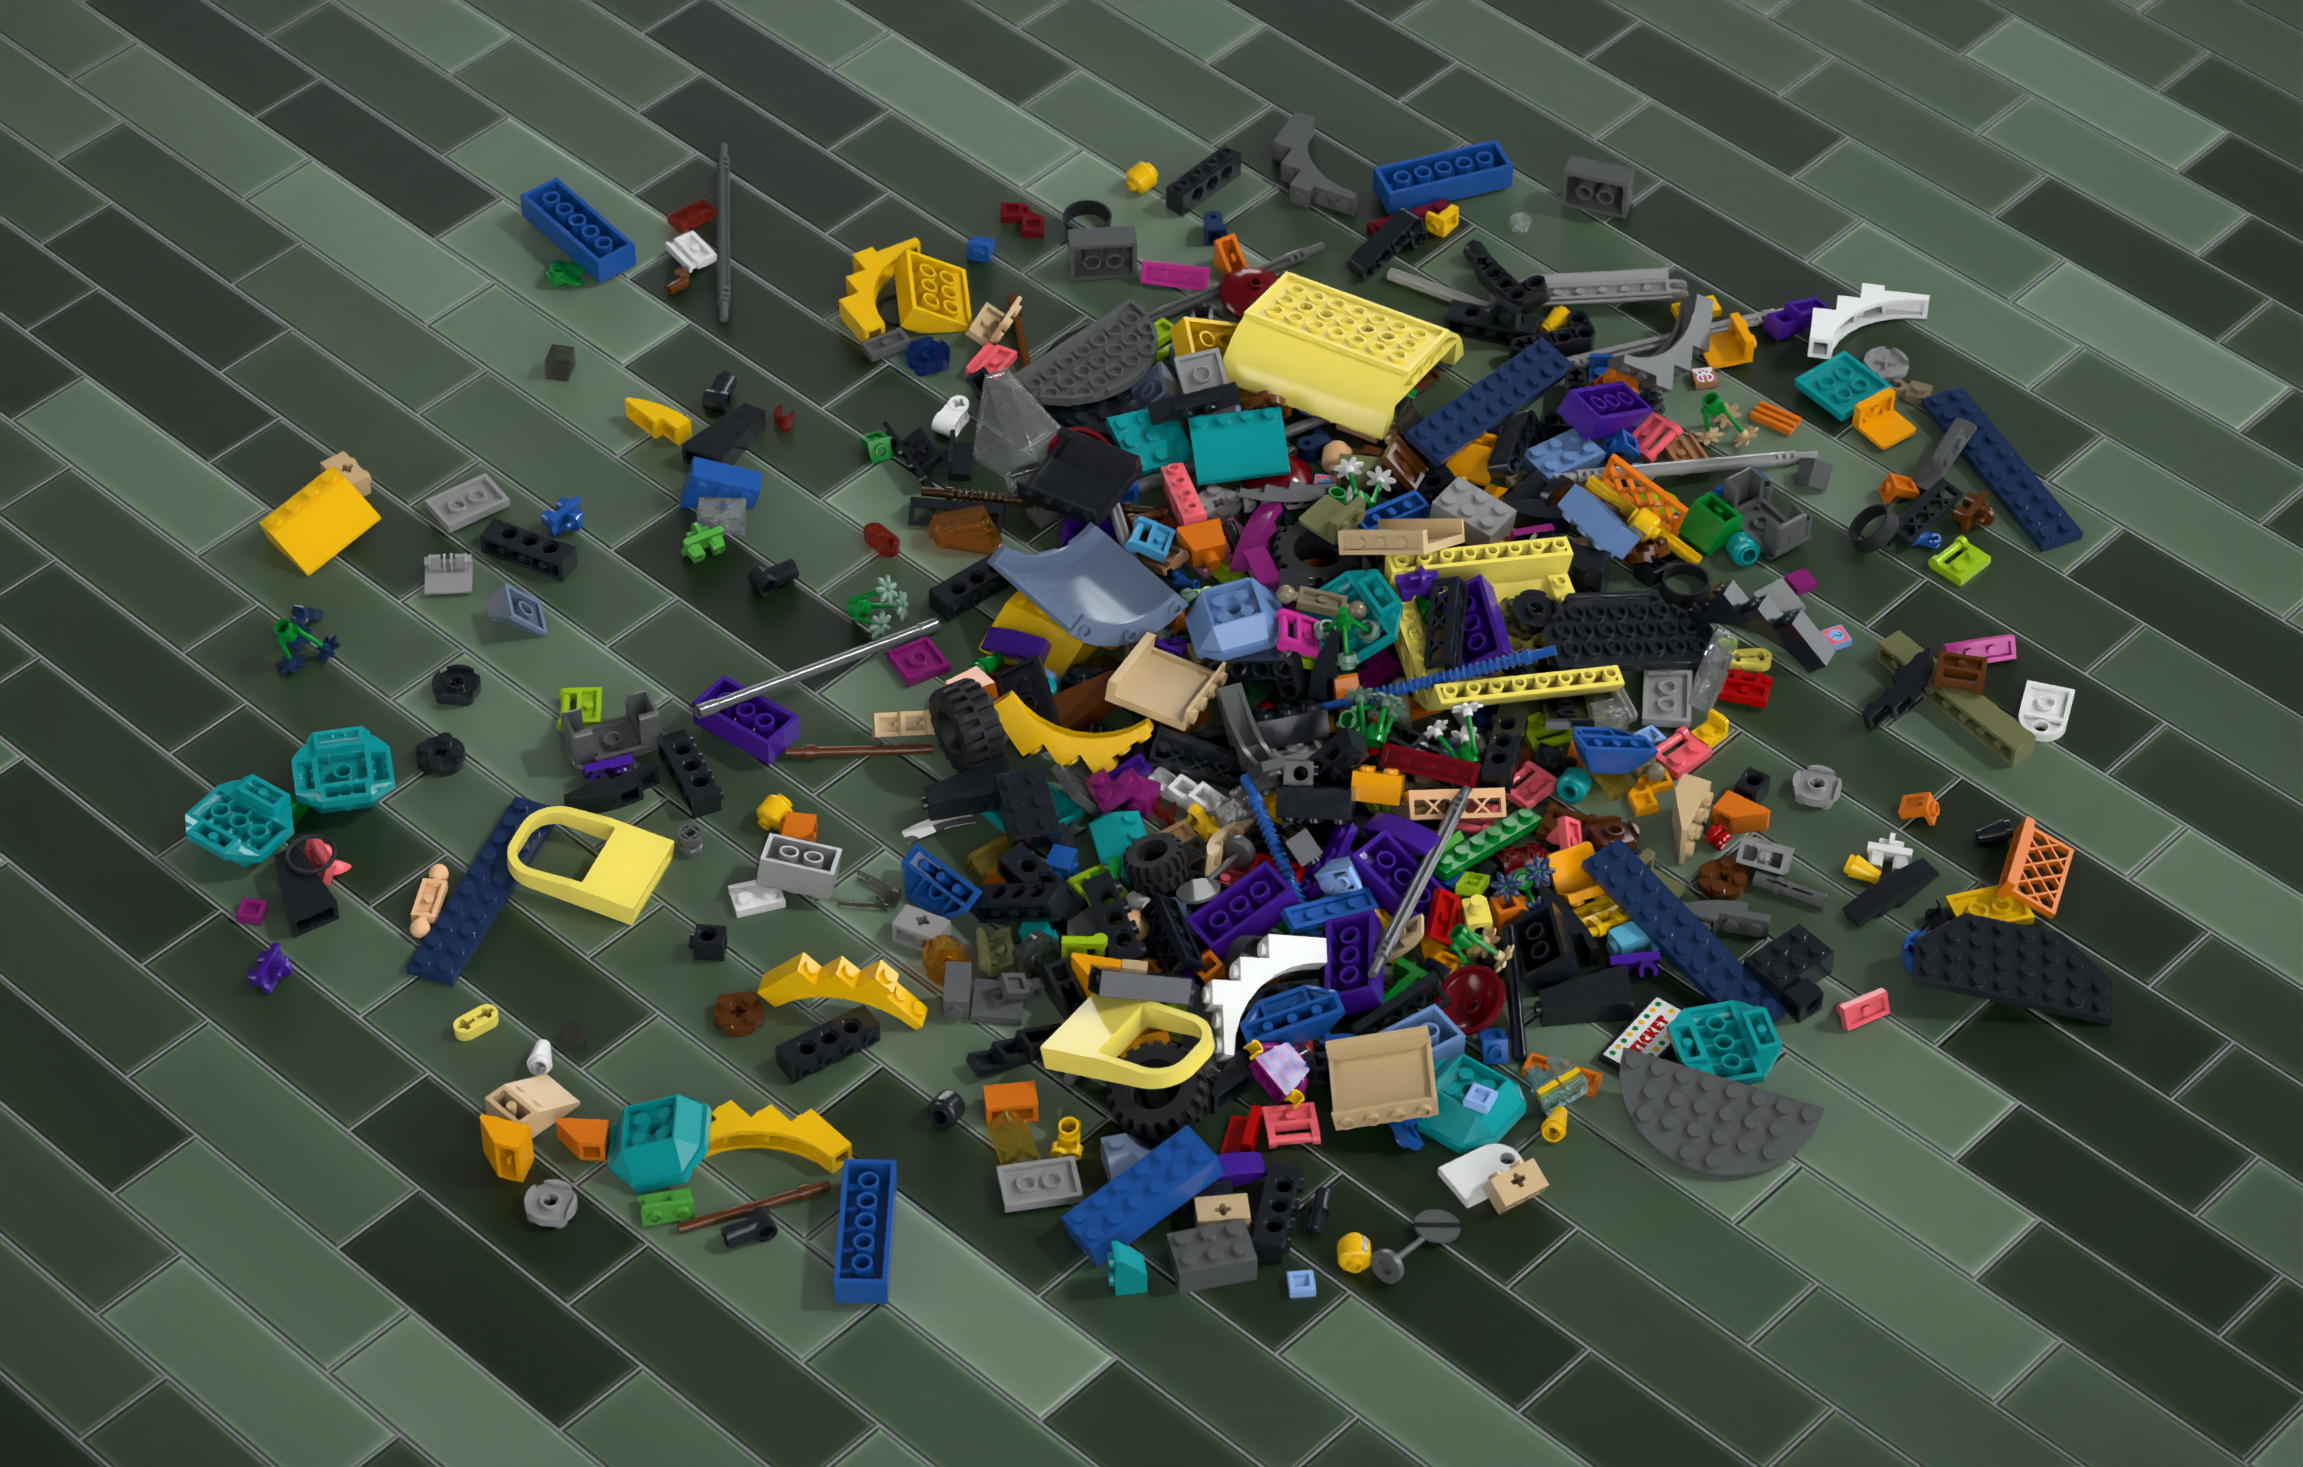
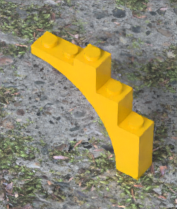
M916 237L877 252L873 247L853 254L854 274L846 277V294L848 296L839 299V316L860 342L885 333V323L877 311L876 300L884 284L894 275V266L905 249L921 254L920 241Z
M1013 690L993 702L1003 729L1022 756L1028 753L1031 756L1036 754L1043 748L1042 744H1044L1056 763L1062 766L1065 764L1071 766L1080 759L1079 755H1081L1093 774L1103 767L1107 773L1115 769L1119 761L1116 754L1122 756L1131 749L1130 745L1133 743L1146 741L1152 736L1151 732L1154 727L1150 719L1147 718L1131 727L1113 732H1079L1057 726L1041 718L1028 708Z
M802 952L763 974L757 991L762 998L775 1008L791 1001L819 997L860 1002L895 1016L914 1030L923 1027L928 1011L927 1006L897 982L899 974L881 959L860 971L843 956L821 967L806 953Z
M729 1100L715 1108L711 1113L709 1148L704 1158L720 1152L744 1148L783 1150L803 1156L819 1164L831 1174L843 1167L844 1159H852V1144L813 1109H809L805 1113L798 1115L793 1121H790L770 1104L750 1117L737 1104Z

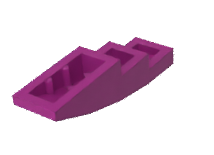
M1281 502L1259 504L1251 515L1235 549L1230 566L1231 573L1248 571L1242 551L1265 546L1268 551L1270 550L1268 539L1277 530L1274 521L1283 511Z
M1261 546L1242 551L1250 578H1254L1261 585L1277 593L1279 571L1266 547ZM1292 602L1289 604L1281 603L1284 609L1296 612Z

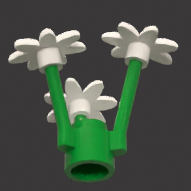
M1352 457L1349 463L1345 459H1341V465L1335 466L1334 470L1339 471L1337 478L1346 475L1351 485L1347 489L1346 496L1348 504L1357 496H1360L1366 500L1365 511L1376 506V499L1381 488L1383 487L1386 491L1390 492L1391 487L1389 484L1396 482L1394 478L1389 477L1391 474L1390 469L1382 473L1380 466H1376L1375 472L1367 471L1366 474L1372 479L1367 481L1366 484L1369 486L1375 485L1374 492L1370 498L1362 490H1357L1354 479L1355 474H1362L1358 468L1362 467L1364 463L1356 462V457Z
M1475 701L1470 704L1464 702L1462 705L1453 706L1452 713L1461 712L1467 722V727L1463 725L1461 731H1451V735L1454 737H1451L1450 740L1456 743V748H1459L1457 755L1443 737L1442 731L1447 728L1445 725L1449 722L1448 720H1437L1434 726H1428L1427 731L1422 734L1426 735L1428 739L1432 736L1436 740L1438 739L1452 758L1480 764L1477 757L1479 753L1475 743V739L1480 738V736L1475 734L1477 728L1473 727L1471 717L1473 712L1477 711L1478 708H1482L1483 705Z

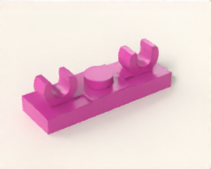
M1143 260L1140 283L1201 291L1208 288L1210 268Z
M2006 634L1943 644V651L1988 658L1987 663L2016 659L2015 635Z

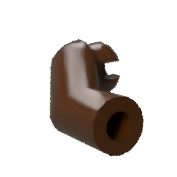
M682 266L675 269L677 276L675 281L666 285V291L669 295H673L689 285L690 274L685 267Z

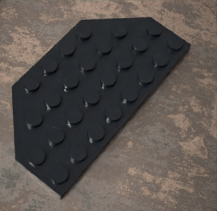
M1653 591L1568 593L1539 636L1544 648L1553 645L1556 647L1557 655L1548 657L1554 671L1618 665L1620 671L1725 667L1728 660L1710 624L1703 620L1700 623L1688 616L1689 612L1674 603L1670 606L1659 599L1660 595Z
M1963 913L1915 939L1913 944L1912 984L2109 1026L2113 1020L2112 981L2062 933Z

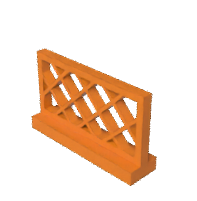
M1614 453L1609 458L1600 480L1637 508L1650 507L1651 511L1661 519L1660 525L1678 537L1680 533L1678 530L1689 508ZM1614 464L1621 468L1622 473H1617ZM1620 479H1625L1628 487H1623ZM1633 479L1637 480L1641 487H1636ZM1593 491L1591 492L1615 515L1625 522L1628 518ZM1639 493H1644L1647 501H1642ZM1651 493L1656 494L1660 501H1654ZM1657 507H1663L1666 515H1660ZM1670 507L1676 509L1680 514L1673 515Z
M2026 816L2014 832L1995 895L2003 900L2009 895L2052 919L2057 911L2074 849L2035 828L2036 820ZM2033 837L2040 840L2043 846H2037ZM2055 850L2065 854V858H2059ZM2047 851L2051 860H2045L2041 852ZM2033 853L2038 862L2033 863L2028 854ZM2055 865L2060 874L2054 875L2050 866ZM2042 867L2046 876L2041 877L2036 868ZM2023 870H2029L2033 878L2028 879ZM2045 882H2051L2055 890L2049 891ZM2032 884H2037L2041 893H2036ZM2024 886L2028 895L2020 892L2017 888ZM2045 898L2050 908L2042 904L2040 899Z

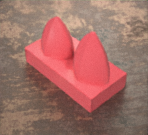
M1568 816L1557 818L1558 825L1546 837L1548 842L1560 845V850L1582 843L1581 823L1579 820Z
M307 839L302 853L311 866L316 869L329 861L332 856V848L330 845L323 843L321 839ZM335 859L329 868L317 874L325 885H330L333 876L345 873L351 868V865Z
M1879 988L1870 993L1862 994L1851 1001L1837 1002L1835 1010L1841 1018L1842 1028L1850 1031L1890 1014L1887 991Z

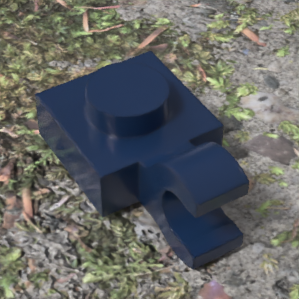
M295 604L291 613L295 617L291 621L303 624L304 622L313 623V619L322 620L323 610Z

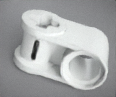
M961 395L950 398L942 410L935 415L932 422V430L950 437V430L955 429V436L957 437L962 428L969 422V414L967 412L969 400Z

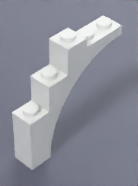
M1862 283L1861 298L1838 295L1836 310L1813 308L1808 357L1831 359L1833 349L1838 342L1848 333L1861 326L1889 319H1927L1930 295L1884 290L1885 285Z
M1268 934L1258 943L1257 955L1260 958L1239 957L1230 966V980L1212 979L1202 988L1201 998L1202 1003H1204V1011L1214 1012L1212 1015V1027L1215 1028V1048L1213 1052L1216 1053V1062H1227L1235 1055V1037L1240 1017L1248 1001L1263 984L1283 974L1299 970H1319L1327 963L1326 938Z

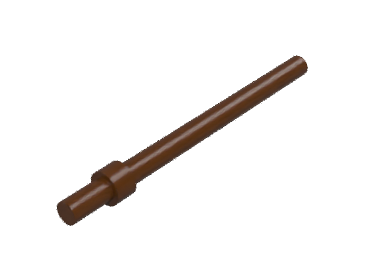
M1009 294L1007 296L1009 306L1007 311L1010 309V307L1016 300V296L1014 294ZM1020 310L1015 318L1012 316L1010 318L1013 319L1012 323L1022 367L1025 368L1031 364L1021 322L1022 312Z
M805 744V747H786V757H805V759H815V756L933 754V744L815 747V744Z
M829 1180L811 1185L805 1183L791 1191L677 1223V1229L679 1234L746 1215L757 1207L767 1209L798 1199L804 1201L811 1199L812 1195L831 1190Z

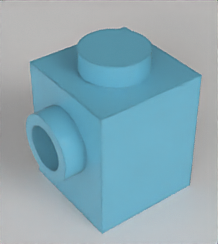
M1631 920L1608 931L1606 948L1610 955L1646 952L1648 936Z

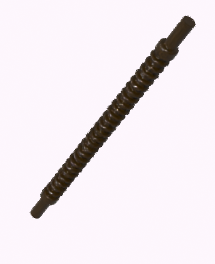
M948 486L946 489L922 487L921 496L945 498L946 500L956 499L960 501L962 499L963 501L970 500V502L975 500L976 502L983 501V503H1003L1005 506L1009 503L1010 506L1016 504L1019 507L1022 504L1024 508L1027 505H1030V508H1033V506H1036L1037 509L1040 508V506L1024 502L1022 499H1019L1018 494L1014 495L1013 492H1011V495H1008L1007 492L1001 494L1000 491L995 494L993 490L991 493H987V490L981 492L980 489L977 492H974V489L967 491V488L962 491L960 488L954 490V487ZM1119 501L1123 515L1129 513L1136 515L1156 510V507L1132 505L1131 502L1121 504Z

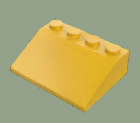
M905 249L894 266L900 327L920 334L967 332L972 324L966 269Z
M1183 317L1170 329L1175 356H1183L1219 347L1223 361L1227 347L1239 323ZM1237 387L1241 401L1257 396L1256 393H1251Z
M332 465L259 522L267 539L309 577L377 523L381 517L350 481Z
M1019 590L1005 603L991 626L1016 630L1047 639L1052 647L1044 662V667L1054 672L1060 680L1076 663L1085 661L1099 647L1087 644L1069 635ZM983 639V641L981 642V644H980V646H979V650L982 651V652H984V653H986V654H988V655H992L993 653H990V652H987V651H984V650L981 649V646H982V644H983V642H984V639ZM1004 657L1005 663L1010 666L1020 663Z

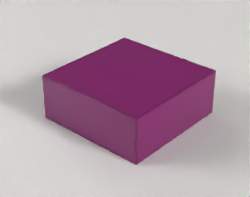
M1805 568L1784 576V581L1797 596L1817 589L1818 582Z
M243 897L236 913L237 922L262 925L268 910V901Z

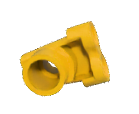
M1197 803L1192 804L1188 808L1187 813L1189 815L1186 821L1199 836V841L1206 843L1221 828L1219 821L1213 816L1209 818Z
M1070 1116L1060 1120L1057 1140L1052 1142L1050 1155L1052 1157L1059 1158L1074 1155L1075 1160L1081 1159L1083 1146L1080 1144L1082 1124L1080 1120Z

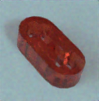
M873 522L864 527V541L880 555L890 558L899 554L900 542L898 537L882 524Z

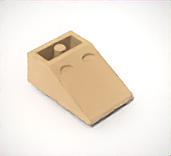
M1685 773L1682 774L1675 788L1672 814V829L1678 864L1680 865L1684 864L1687 856L1691 857L1695 849L1694 842L1701 839L1704 829L1703 824L1709 823L1712 810L1709 807L1714 795L1713 792H1710L1711 781Z
M543 1074L502 1085L485 1097L486 1115L530 1125L531 1135L534 1138L553 1125L557 1117L563 1118L580 1106V1101L550 1076Z

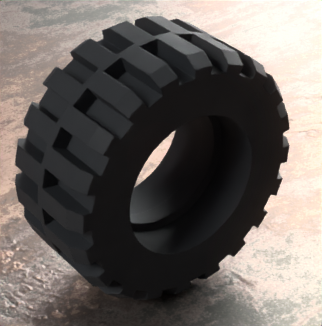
M1299 521L1295 522L1293 526L1289 525L1283 529V532L1278 534L1273 544L1272 559L1278 571L1280 572V568L1309 570V577H1313L1314 589L1321 588L1346 571L1362 570L1363 555H1339L1338 543L1335 545L1331 544L1299 524ZM1319 559L1332 565L1328 567H1313L1301 561Z
M963 678L934 690L929 699V713L931 714L930 719L934 726V733L947 760L951 762L954 769H957L958 773L1006 756L1007 746L1005 745L1006 737L1003 733L1004 729L1002 723H1000L998 712L995 710L991 698L988 697L986 690L981 687L979 682L971 678Z
M1153 1041V1045H1148L1145 1042L1139 1044L1140 1048L1136 1050L1133 1048L1126 1051L1127 1056L1125 1058L1119 1057V1059L1147 1068H1165L1179 1063L1187 1056L1189 1051L1184 1047L1178 1048L1176 1043L1168 1042L1167 1045H1164L1162 1041ZM1201 1067L1190 1078L1181 1082L1180 1090L1171 1103L1158 1109L1142 1108L1135 1103L1136 1095L1140 1088L1109 1081L1106 1083L1107 1101L1121 1129L1140 1140L1144 1139L1150 1145H1155L1156 1141L1163 1143L1186 1125L1194 1131L1196 1129L1194 1124L1196 1122L1201 1123L1205 1117L1202 1111L1208 1110L1209 1101L1207 1098L1210 1096L1209 1087Z

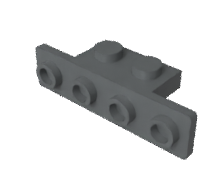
M1961 418L1955 419L1913 481L1918 490L1927 492L1939 479L1944 477L1976 431L1977 426L1975 423Z

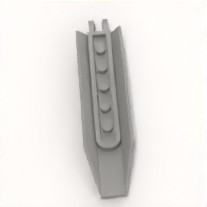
M1668 268L1536 274L1544 276L1550 292L1549 301L1540 307L1664 300L1680 302L1681 298L1689 296L1686 290L1687 282L1683 279L1669 280ZM1526 277V278H1524V279H1521V280H1519L1518 282L1521 283L1522 281L1526 280V279L1529 278V277ZM1489 293V301L1493 303L1496 298Z

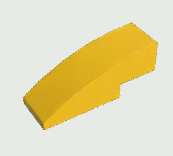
M630 397L625 399L626 417L655 439L664 435L679 446L692 437L691 420L681 413L658 403Z

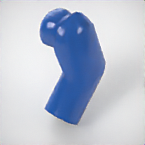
M1926 531L1911 546L1921 545L1935 549L1940 546L1942 539L1938 533Z
M1181 568L1171 570V581L1177 591L1181 592L1186 588H1200L1199 580H1188Z

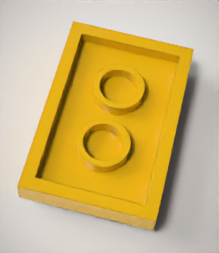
M1998 885L1945 896V905L1953 919L1963 913H1969L2020 925L2034 924L2035 916L2029 906L2009 895L2004 900L1995 895Z

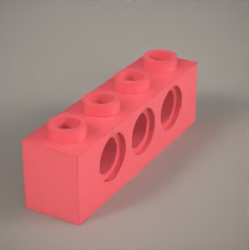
M1183 462L1160 467L1163 492L1179 527L1207 521L1204 507Z

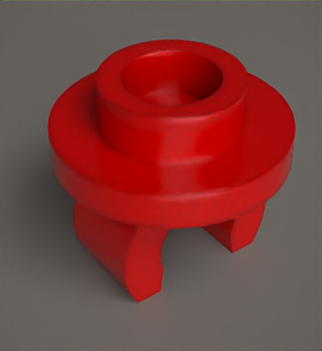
M1714 824L1705 833L1707 837L1705 843L1710 844L1712 842L1714 847L1721 851L1727 846V842L1732 837L1727 832L1722 831L1725 827L1723 824L1719 826Z

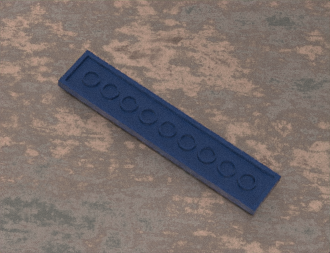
M1542 337L1406 432L1404 438L1435 466L1439 467L1506 420L1510 413L1519 411L1566 377V370L1575 365Z
M1962 386L1922 398V408L1944 434H1946L1956 418L1976 424V431L1960 454L2041 552L2082 539V530Z
M515 796L432 925L430 931L407 964L408 974L452 987L455 985L519 883L513 878L507 866V850L510 841L522 822L529 815L540 809L552 806ZM556 824L539 827L531 833L518 854L519 860L524 865L530 866Z
M1620 838L1582 861L1581 868L1712 1004L1735 1000L1754 1007L1756 1005L1766 1007L1772 1023L1785 1016L1786 1009Z

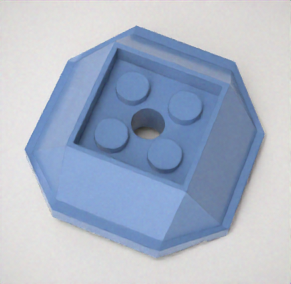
M1252 577L1202 589L1185 618L1196 657L1227 661L1274 647L1278 638V623L1275 619V613L1278 609L1283 608L1281 602L1277 599L1276 592L1261 585Z

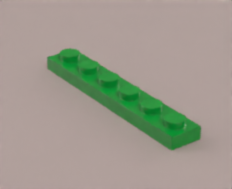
M1525 807L1517 810L1444 852L1432 874L1446 882L1537 829L1543 818Z

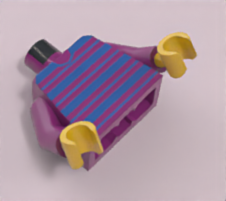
M1253 1040L1244 1046V1050L1247 1049L1251 1053L1250 1060H1253L1248 1067L1253 1070V1077L1277 1105L1283 1100H1289L1293 1103V1108L1297 1109L1305 1099L1304 1095L1308 1083L1305 1075L1310 1071L1305 1061L1310 1054L1309 1049L1304 1045L1294 1049L1288 1042L1279 1045L1276 1042L1260 1043L1257 1040Z

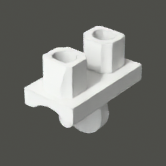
M1891 832L1890 839L1880 838L1879 843L1868 841L1866 858L1878 870H1882L1883 861L1893 863L1892 872L1912 862L1913 849L1904 848V842L1896 841V833Z

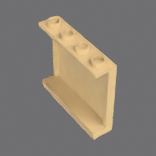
M1463 518L1378 519V529L1338 531L1339 555H1424L1465 542Z
M1147 632L1108 680L1105 700L1185 731L1190 724L1196 722L1199 712H1203L1206 709L1208 700L1215 697L1214 693L1218 687H1223L1228 675L1225 673L1227 662L1223 661L1216 671L1155 648L1156 635Z
M1428 1025L1325 1041L1333 1112L1331 1113L1336 1131L1439 1115L1432 1043Z

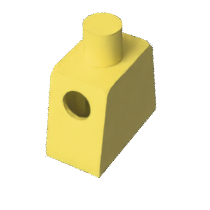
M1476 894L1471 898L1461 900V916L1464 925L1473 932L1479 928V934L1481 933V935L1484 928L1490 932L1493 928V921L1487 898ZM1474 943L1470 949H1467V957L1480 955L1481 953L1475 954V950L1479 945Z

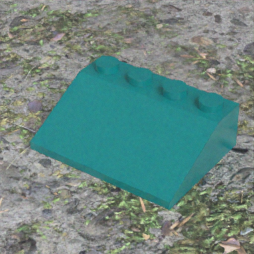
M1281 407L1188 418L1197 485L1290 474Z

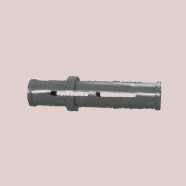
M1757 870L1753 877L1752 886L1772 891V894L1776 896L1781 894L1820 907L1821 909H1824L1828 900L1827 893L1786 881L1782 876L1774 877Z

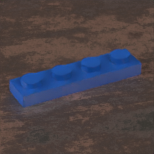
M1365 887L1360 890L1286 907L1280 914L1290 933L1295 934L1326 926V920L1379 909V906L1369 887Z

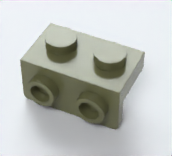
M1010 926L988 935L982 927L976 929L977 939L974 942L979 956L976 958V962L981 972L984 971L990 979L999 977L1001 973H1009L1018 969L1015 934Z

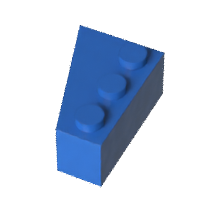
M694 456L681 489L680 508H754L760 494L762 473Z

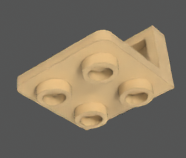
M1017 297L1006 314L986 302L965 335L983 347L988 341L991 344L995 343L997 345L1004 335L1001 330L1006 332L1013 322V319L1010 317L1015 318L1021 310L1022 306L1019 303L1022 297Z

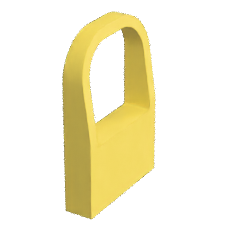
M552 806L532 813L522 822L509 843L507 866L513 878L528 888L632 926L673 859L674 841L613 818L566 806ZM560 824L601 838L607 842L584 880L579 882L529 868L519 860L518 854L531 833L545 825Z
M1093 993L1040 1047L1045 1069L1138 1088L1161 1089L1174 1086L1190 1078L1212 1055L1215 1043L1211 1027L1204 1019L1197 1015L1154 1001L1104 997ZM1146 1027L1191 1035L1201 1039L1183 1060L1165 1068H1147L1117 1058Z

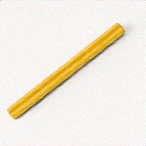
M1595 475L1590 476L1586 481L1585 485L1587 488L1627 518L1637 508ZM1659 526L1662 531L1656 539L1666 537L1670 550L1687 563L1698 565L1701 562L1702 556L1663 526Z

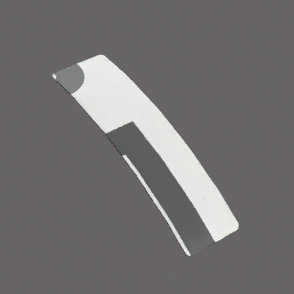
M972 814L935 821L927 819L903 830L902 834L908 844H911L935 832L960 825L976 823V820Z

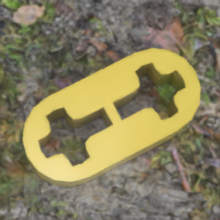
M1764 648L1733 649L1727 653L1726 658L1728 661L1726 667L1733 670L1741 668L1744 672L1767 671L1771 667L1772 654Z
M483 1004L458 1017L453 1023L455 1037L460 1041H470L493 1029L499 1023L497 1008L491 1004Z

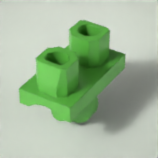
M697 522L692 523L691 531L685 533L686 539L682 541L683 548L681 553L683 557L688 555L693 563H697L705 558L706 554L703 549L708 547L713 555L723 553L725 543L722 526L720 525L709 530L707 525L701 527Z

